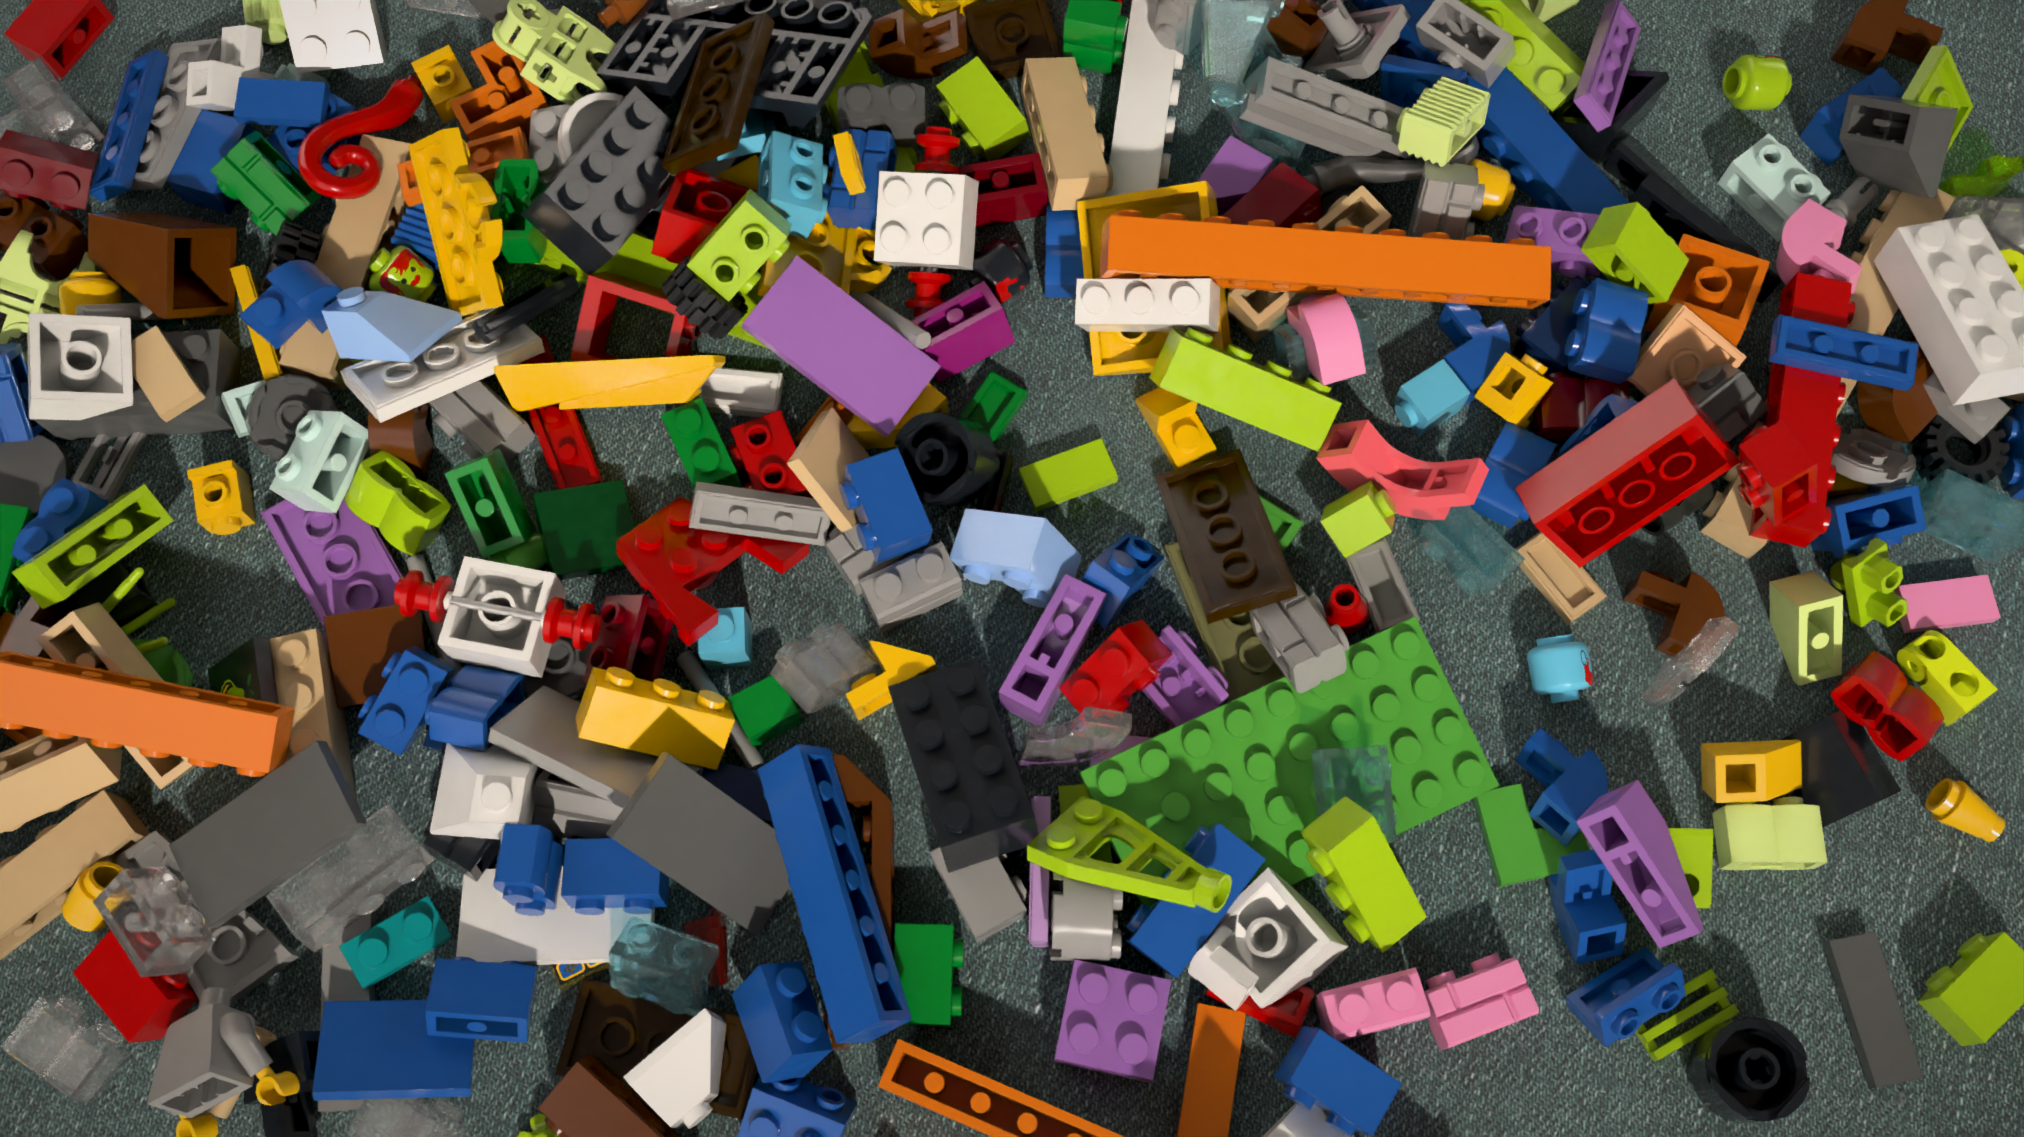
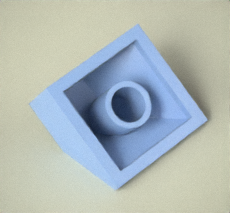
M351 287L339 292L336 295L337 299L321 310L339 357L344 359L411 362L463 320L461 313L384 291H364L362 287Z

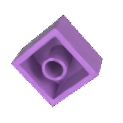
M1074 959L1054 1062L1146 1083L1153 1081L1171 980Z

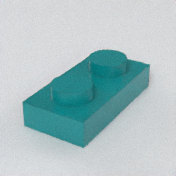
M426 896L343 943L339 948L362 989L366 990L452 940V936L429 896Z

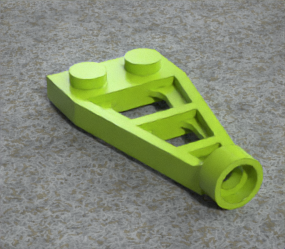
M1081 796L1027 844V861L1052 872L1054 871L1066 878L1193 908L1197 905L1213 913H1217L1223 908L1231 891L1232 879L1230 875L1212 867L1205 868L1124 812L1085 796ZM1111 837L1120 839L1134 849L1120 864H1112L1090 858ZM1152 859L1159 860L1173 870L1166 878L1139 873Z

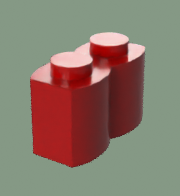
M1874 651L1852 666L1831 691V696L1837 707L1849 719L1866 727L1871 739L1883 752L1902 762L1926 746L1944 720L1940 708L1932 698L1923 691L1908 685L1906 677L1899 667L1887 657Z

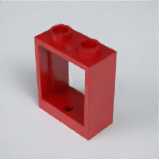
M606 271L588 275L570 360L578 362L621 359L605 354L617 296L675 314L665 357L690 356L693 342L699 338L701 332L696 324L692 326L687 322L688 318L684 314L680 316L675 310L677 306L668 302L666 299L668 296L663 293L662 289Z

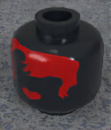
M996 239L974 255L973 270H970L972 276L967 279L970 288L985 281L996 299L1002 304L1030 283L1029 271L1033 269V265L1026 252L1016 241L1013 240L1008 243L1003 239Z

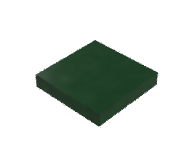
M622 480L533 493L532 504L549 570L551 573H556L559 580L627 569L616 554V541L634 529L635 525Z

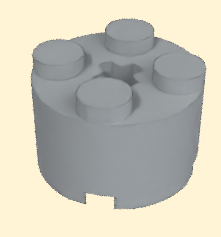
M1053 871L1050 880L1049 927H1051L1052 941H1049L1050 960L1074 961L1076 959L1081 961L1109 962L1110 958H1120L1121 928H1118V915H1113V910H1122L1123 891L1069 879Z

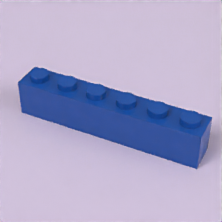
M797 744L758 769L763 786V795L769 807L776 832V840L781 849L788 874L789 886L793 891L801 919V928L807 940L815 968V977L821 989L828 1014L829 1026L833 1031L836 1044L869 1043L911 1021L912 1017L830 748Z

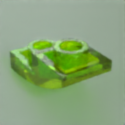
M2007 155L1992 156L1985 159L1971 176L1969 174H1959L1946 179L1939 189L1959 199L1952 212L1975 206L2000 193L2024 170V156L2008 158Z

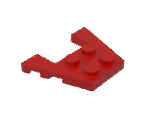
M679 497L616 541V554L643 590H649L658 601V610L666 620L671 619L678 628V636L683 643L690 646L718 625L719 611L692 594L693 590L745 552L753 555L783 575L809 555L810 544L689 528L692 501Z

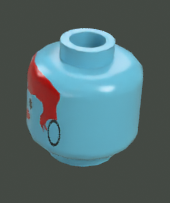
M1574 634L1537 639V647L1532 648L1527 653L1533 691L1540 695L1550 694L1551 703L1579 700L1578 690L1586 689L1593 683V673L1587 645L1584 642L1575 641Z

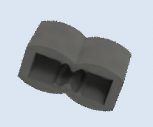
M901 82L890 84L883 88L868 83H853L838 88L837 117L840 133L843 128L859 129L864 132L869 130L888 131L892 134L896 147L919 146L916 143V136L925 134L926 127H928L925 87L914 83Z

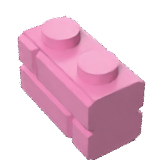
M1498 953L1470 963L1474 972L1456 978L1454 971L1450 970L1426 980L1429 990L1424 991L1431 1014L1426 1020L1429 1022L1431 1032L1441 1051L1539 1013V1007L1530 987L1527 986V980L1515 957L1501 962Z
M1416 967L1330 989L1314 996L1315 1006L1323 1031L1339 1042L1391 1029L1398 1025L1402 1026L1421 1021L1431 1016Z

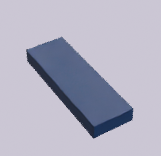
M1779 314L1773 323L1768 362L1908 391L1915 381L1919 344Z

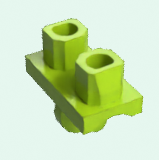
M1875 537L1869 541L1868 548L1862 554L1856 556L1853 553H1847L1843 555L1842 560L1836 562L1831 567L1830 577L1832 584L1837 589L1846 591L1851 623L1862 628L1874 619L1889 627L1908 612L1907 600L1894 593V589L1900 586L1903 579V570L1901 565L1889 560L1887 542Z

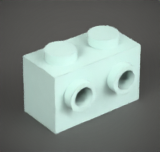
M1767 134L1732 161L1718 182L1777 242L1781 240L1782 231L1787 220L1809 198L1822 205L1831 194L1816 175L1810 173L1792 156V153L1785 145L1780 144L1770 134Z
M309 410L307 416L297 425L296 437L287 455L277 464L275 469L276 476L269 489L305 511L337 513L369 448L368 429L343 412Z

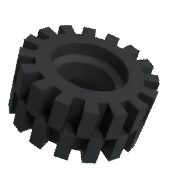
M284 220L270 250V255L259 284L258 294L262 295L272 285L265 276L280 265L293 260H307L312 263L318 247L320 233Z
M691 255L689 257L686 256L662 283L663 293L668 296L666 299L670 304L677 306L675 310L680 316L684 314L688 318L687 322L692 326L696 324L700 332L704 334L708 332L712 338L716 339L718 337L723 339L747 313L748 305L745 304L746 300L742 295L736 293L728 302L686 266Z
M1938 415L1915 437L1918 440L1912 445V452L1919 453L1915 456L1916 466L1922 464L1924 466V469L1918 474L1922 479L1928 475L1932 476L1934 480L1929 485L1935 489L1945 484L1944 493L1953 494L1957 490H1959V495L1968 494L1972 490L1976 491L1996 477L2002 471L2001 468L2007 464L2009 457L2003 455L2010 450L2009 443L1999 442L2007 435L2003 429L1997 432L1991 429L1984 438L1973 444L1943 417ZM1954 437L1965 442L1974 454L1973 464L1965 465L1956 461L1946 448L1947 438Z

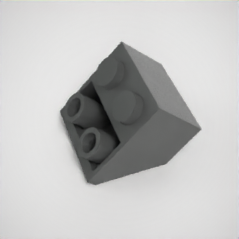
M1849 94L1839 139L1856 176L1870 179L1867 184L1872 185L1874 183L1878 187L1926 198H1936L1958 108L1891 96Z

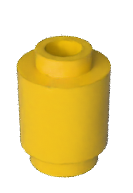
M106 861L95 863L91 867L84 869L62 904V914L65 920L73 927L83 931L91 932L105 928L128 894L127 873L119 865Z

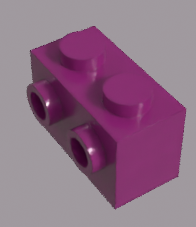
M985 281L911 320L912 323L931 335L930 345L920 350L941 365L934 375L938 383L1015 342L1004 309Z

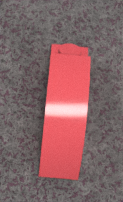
M1368 419L1333 424L1316 457L1325 470L1350 492L1371 480L1378 492L1384 489L1389 494L1395 504L1396 514L1423 520H1445L1451 507L1474 505L1489 472V468L1481 458L1428 462L1405 455L1392 447Z

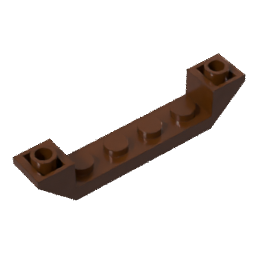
M843 754L834 755L835 768L848 810H872V814H865L863 816L864 843H872V862L864 863L894 958V807L891 800ZM824 1009L823 1023L828 1030L829 1039H832V1048L837 1051L847 1050L853 1043L836 1044L833 1031L829 1026L827 1010Z

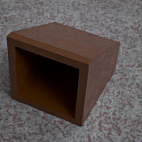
M160 212L88 213V258L159 318L173 319L234 314L235 284L230 268L236 267V227Z

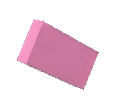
M1988 574L1900 585L1894 589L1895 594L1907 600L1908 612L1900 619L1904 634L1992 623L2001 618Z

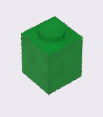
M778 672L727 698L748 740L756 748L803 724L798 709L804 707L805 704L793 681L784 685Z

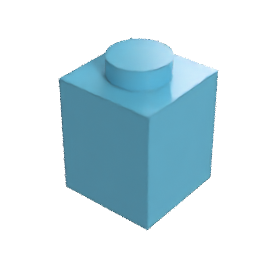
M1442 359L1401 385L1393 405L1400 422L1407 428L1411 427L1420 437L1461 411L1470 395V391L1446 361Z
M745 608L716 609L719 611L718 625L698 639V655L706 668L753 666L752 622Z

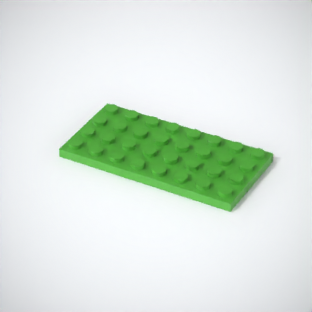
M1416 616L1349 646V650L1345 651L1347 663L1345 673L1327 682L1322 680L1320 685L1302 694L1296 692L1288 679L1283 677L1078 773L1090 799L1124 812L1187 856L1190 853L1184 847L1201 825L1208 830L1212 824H1222L1266 859L1243 891L1267 868H1271L1290 886L1317 874L1318 872L1306 857V853L1310 849L1301 831L1345 796L1375 817L1386 840L1500 785ZM1112 837L1109 839L1120 863L1134 851L1132 847L1120 839ZM1152 859L1139 873L1161 877L1169 867L1157 859ZM1135 894L1139 905L1144 903L1150 907L1155 898Z

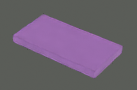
M798 255L741 326L742 329L885 438L892 432L941 367V365Z
M286 499L260 512L325 632L324 616L396 605L394 603L395 586L404 575L377 527L357 517L346 505L344 499L337 513L305 511Z

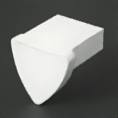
M1222 924L1193 956L1189 964L1188 973L1236 1011L1249 996L1259 976L1224 948L1234 935V932Z

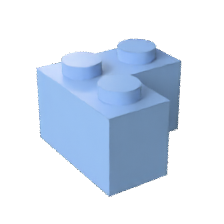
M966 508L949 559L963 571V576L966 579L979 584H989L990 580L1003 581L1006 585L1015 588L1022 594L1024 602L1036 607L1046 608L1065 573L1074 578L1076 577L1082 555L1046 518Z

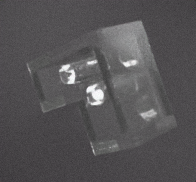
M40 57L2 81L20 107L0 119V139L7 129L88 150L105 137L82 105Z

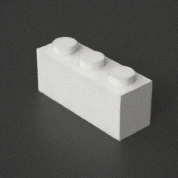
M1077 279L1075 324L1088 332H1170L1171 328L1180 332H1186L1188 327H1192L1202 332L1218 333L1220 287L1212 279Z

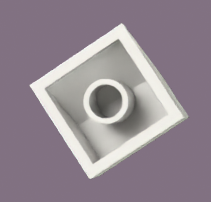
M29 313L27 333L29 419L83 420L133 406L131 318Z

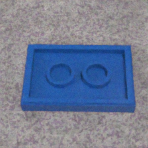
M427 1000L324 1001L312 1090L314 1101L471 1097L475 1039L427 1036L425 1018Z

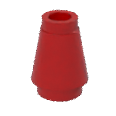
M1350 584L1336 586L1324 604L1325 620L1330 627L1335 624L1339 625L1345 634L1359 631L1364 627L1369 618V606L1366 600ZM1343 602L1352 603L1348 606H1341Z

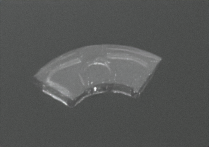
M1726 616L1708 619L1685 648L1664 662L1641 698L1653 706L1664 705L1675 699L1686 690V687L1681 682L1684 681L1686 684H1689L1700 673H1704L1739 631V625Z
M1085 707L1078 717L1059 725H1031L1028 727L1020 749L1019 765L1035 767L1064 766L1099 757L1118 746L1127 737L1132 729V714Z

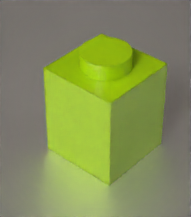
M1370 480L1325 506L1320 522L1344 558H1347L1392 533L1395 521L1394 514L1397 513V510L1389 494L1384 489L1378 492Z

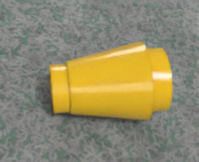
M1950 778L1943 779L1932 788L1927 796L1925 807L1932 812L1934 820L1981 838L1986 842H1992L1997 839L2005 828V819L2000 817L1963 781L1955 782Z

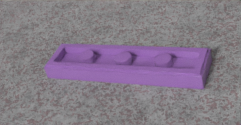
M1614 0L1604 7L1573 99L1574 103L1597 132L1611 126L1641 27L1620 0Z

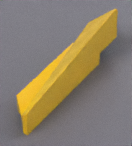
M697 355L494 366V372L515 412L533 410L558 403L560 410L688 403L696 399L701 393V386L716 369L722 368L726 361L725 356Z

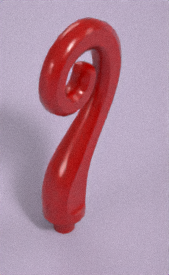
M407 75L405 79H396L377 103L333 117L313 128L302 141L297 157L300 174L309 187L321 195L335 199H356L371 193L379 184L382 175L380 161L373 152L360 145L352 144L340 145L332 151L329 156V163L333 169L339 170L348 164H355L363 170L359 175L349 178L333 175L327 171L321 163L322 156L327 149L342 140L363 134L391 130L408 121L415 114L424 98L423 92L420 89V79L414 75Z

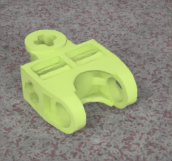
M509 0L507 4L508 13L504 20H500L495 24L492 36L502 50L526 63L520 73L522 77L554 98L571 105L583 97L577 91V83L590 87L595 93L607 92L605 83L597 76V71L602 64L594 58V53L602 52L609 55L616 45L610 38L564 5L556 16L537 0ZM529 8H530V9H532L533 11H532L531 15L529 16V18L527 19V18H525L524 16L526 15L527 11H528ZM573 23L576 24L577 26L575 27L571 36H566L571 25ZM513 33L517 34V37L515 38L512 44L509 42V40L512 37ZM558 47H561V52L559 55H556L555 51ZM548 64L551 68L545 78L542 79L540 75Z
M22 229L0 261V288L33 299L34 302L0 291V312L7 314L0 333V344L12 343V337L19 338L24 332L28 333L29 313L60 314V311L44 306L43 303L59 308V285L66 280H70V275L66 279L59 281L48 280L36 271L33 265L34 254L29 252L34 234ZM85 252L79 269H73L72 273L96 272L97 265L88 258V253ZM27 351L24 356H25V359H26V362H27V365H28V351Z

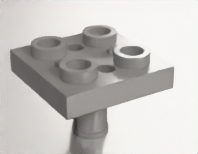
M1328 0L1320 7L1322 10H1318L1317 16L1323 21L1329 32L1303 70L1334 82L1366 79L1378 70L1380 61L1390 46L1399 39L1401 30L1411 16L1403 4L1349 13L1342 0Z

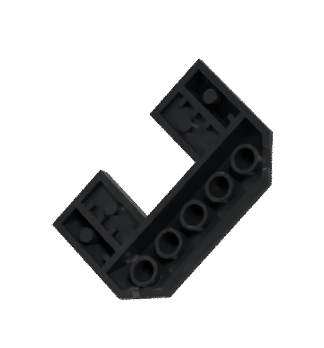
M648 0L600 66L597 76L603 80L606 86L619 95L625 96L636 86L647 98L657 105L663 95L673 96L695 64L702 40L766 12L775 24L749 108L783 112L791 134L795 137L820 111L874 22L867 8H864L860 0Z

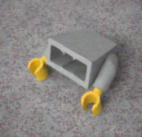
M210 987L203 989L200 994L198 1009L172 1023L165 1035L147 1104L170 1111L173 1116L179 1115L181 1120L176 1127V1137H216L219 1131L216 1118L210 1112H202L252 1087L254 1075L260 1080L256 1087V1096L259 1102L264 1105L271 1106L286 1101L285 1096L296 1094L300 1089L299 1080L292 1072L285 1071L278 1074L273 1072L269 1065L274 1061L256 1036L254 1018L248 1013L230 1007L232 993L225 988Z

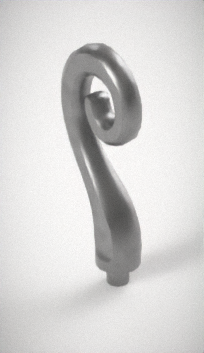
M1476 135L1448 162L1449 164L1467 165L1476 158L1479 150ZM1414 154L1406 160L1364 156L1340 157L1309 165L1307 175L1303 177L1319 189L1320 198L1328 193L1357 185L1364 186L1421 179L1425 161L1422 157L1416 158Z

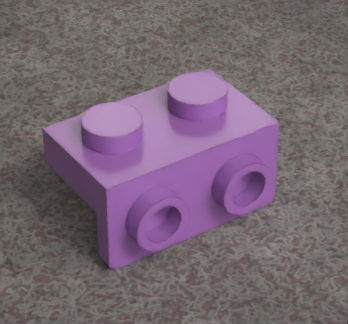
M1519 205L1514 207L1504 243L1508 244L1509 240L1518 238L1535 240V246L1551 247V270L1558 271L1561 275L1573 279L1576 276L1582 279L1585 275L1600 277L1601 271L1581 251L1599 215Z
M1170 625L1163 628L1159 639L1173 655L1158 669L1161 672L1160 676L1142 691L1169 724L1175 728L1225 705L1229 697L1226 692L1228 684L1215 667L1210 666L1206 668L1195 655L1198 653V649L1184 631L1181 630L1176 633Z

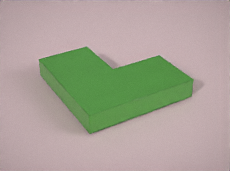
M1521 783L1492 789L1473 798L1498 888L1558 874L1560 856L1589 850L1583 832L1565 847L1543 827L1534 829Z

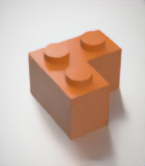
M494 40L471 51L470 53L487 84L449 102L470 141L477 140L519 126L525 133L526 139L529 138L531 110L547 108L549 106L539 87L520 75L526 65L525 62L502 50Z

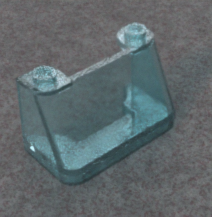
M1200 0L1203 86L1208 93V98L1216 104L1243 143L1274 160L1272 170L1282 161L1295 170L1306 145L1305 142L1239 118L1241 104L1244 103L1248 94V90L1244 85L1245 80L1268 56L1300 69L1304 61L1301 57L1282 54L1266 28L1271 17H1279L1285 0ZM1318 71L1317 75L1331 80L1326 71Z

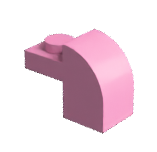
M1810 198L1791 215L1784 225L1776 260L1777 272L1785 285L1790 282L1797 272L1852 283L1851 295L1855 292L1862 266L1836 251L1841 245L1847 220Z
M1340 292L1329 296L1320 294L1306 296L1299 301V304L1286 307L1289 325L1303 338L1308 371L1323 386L1366 373L1357 324L1346 299Z

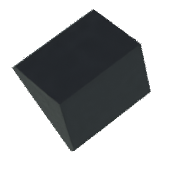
M1628 70L1611 126L1599 132L1596 131L1574 103V97L1553 119L1587 156L1599 164L1652 111L1670 78L1667 72Z
M1843 711L1828 715L1781 739H1798L1801 741L1802 788L1795 790L1794 793L1797 797L1803 798V804L1818 805L1820 807L1822 828L1901 791L1864 727L1849 719Z

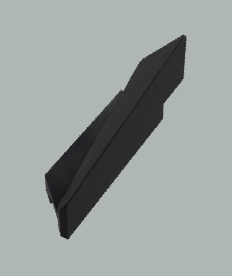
M1630 137L1621 141L1615 147L1604 170L1635 192L1629 203L1639 202L1642 207L1648 210L1650 216L1668 236L1679 243L1684 233L1760 258L1756 249L1736 236L1638 140ZM1769 267L1756 299L1761 304L1781 282L1780 277Z

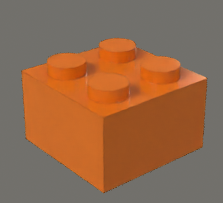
M1683 233L1678 247L1689 258V261L1668 301L1654 304L1644 330L1653 333L1676 303L1685 305L1734 347H1737L1748 323L1770 261Z

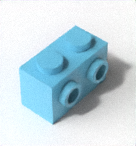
M772 131L759 157L758 196L792 224L789 232L790 235L807 239L815 224H821L825 218L828 200L826 197H822V188L826 182L828 165L823 163V144Z

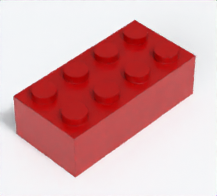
M1673 378L1584 441L1575 445L1552 463L1536 472L1533 476L1515 487L1534 526L1581 568L1740 463L1717 425L1680 383Z

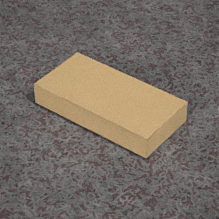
M157 325L131 341L132 375L159 417L166 423L206 398L163 331Z
M1541 531L1518 546L1510 554L1567 626L1607 597L1583 566L1579 568Z

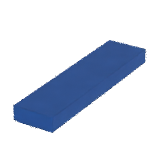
M158 49L152 50L128 63L90 187V195L102 203L131 189L169 57Z

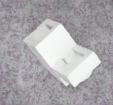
M250 25L222 28L220 61L207 60L189 62L186 106L209 111H231L235 108L239 77L274 79L275 75L260 71V62L263 57V45L261 43L262 28Z

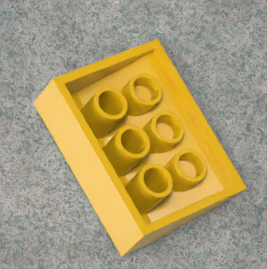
M1200 181L1078 201L1077 210L1084 279H1100L1101 228L1109 215H1115V212L1119 210H1136L1141 212L1144 218L1159 219L1161 214L1179 213L1186 215L1187 221L1204 222V218L1218 216L1215 190L1207 181ZM1220 288L1218 333H1204L1213 337L1211 345L1226 350L1228 343L1231 344L1226 289ZM1089 332L1094 376L1151 373L1169 332Z

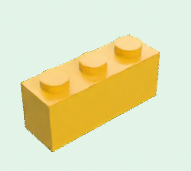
M609 667L607 670L592 668L575 717L578 738L654 756H660L664 751L680 762L714 770L718 768L735 722L729 701L716 692L700 690L699 693L683 690L676 683L666 679L658 678L651 682L635 678L631 672L618 667Z

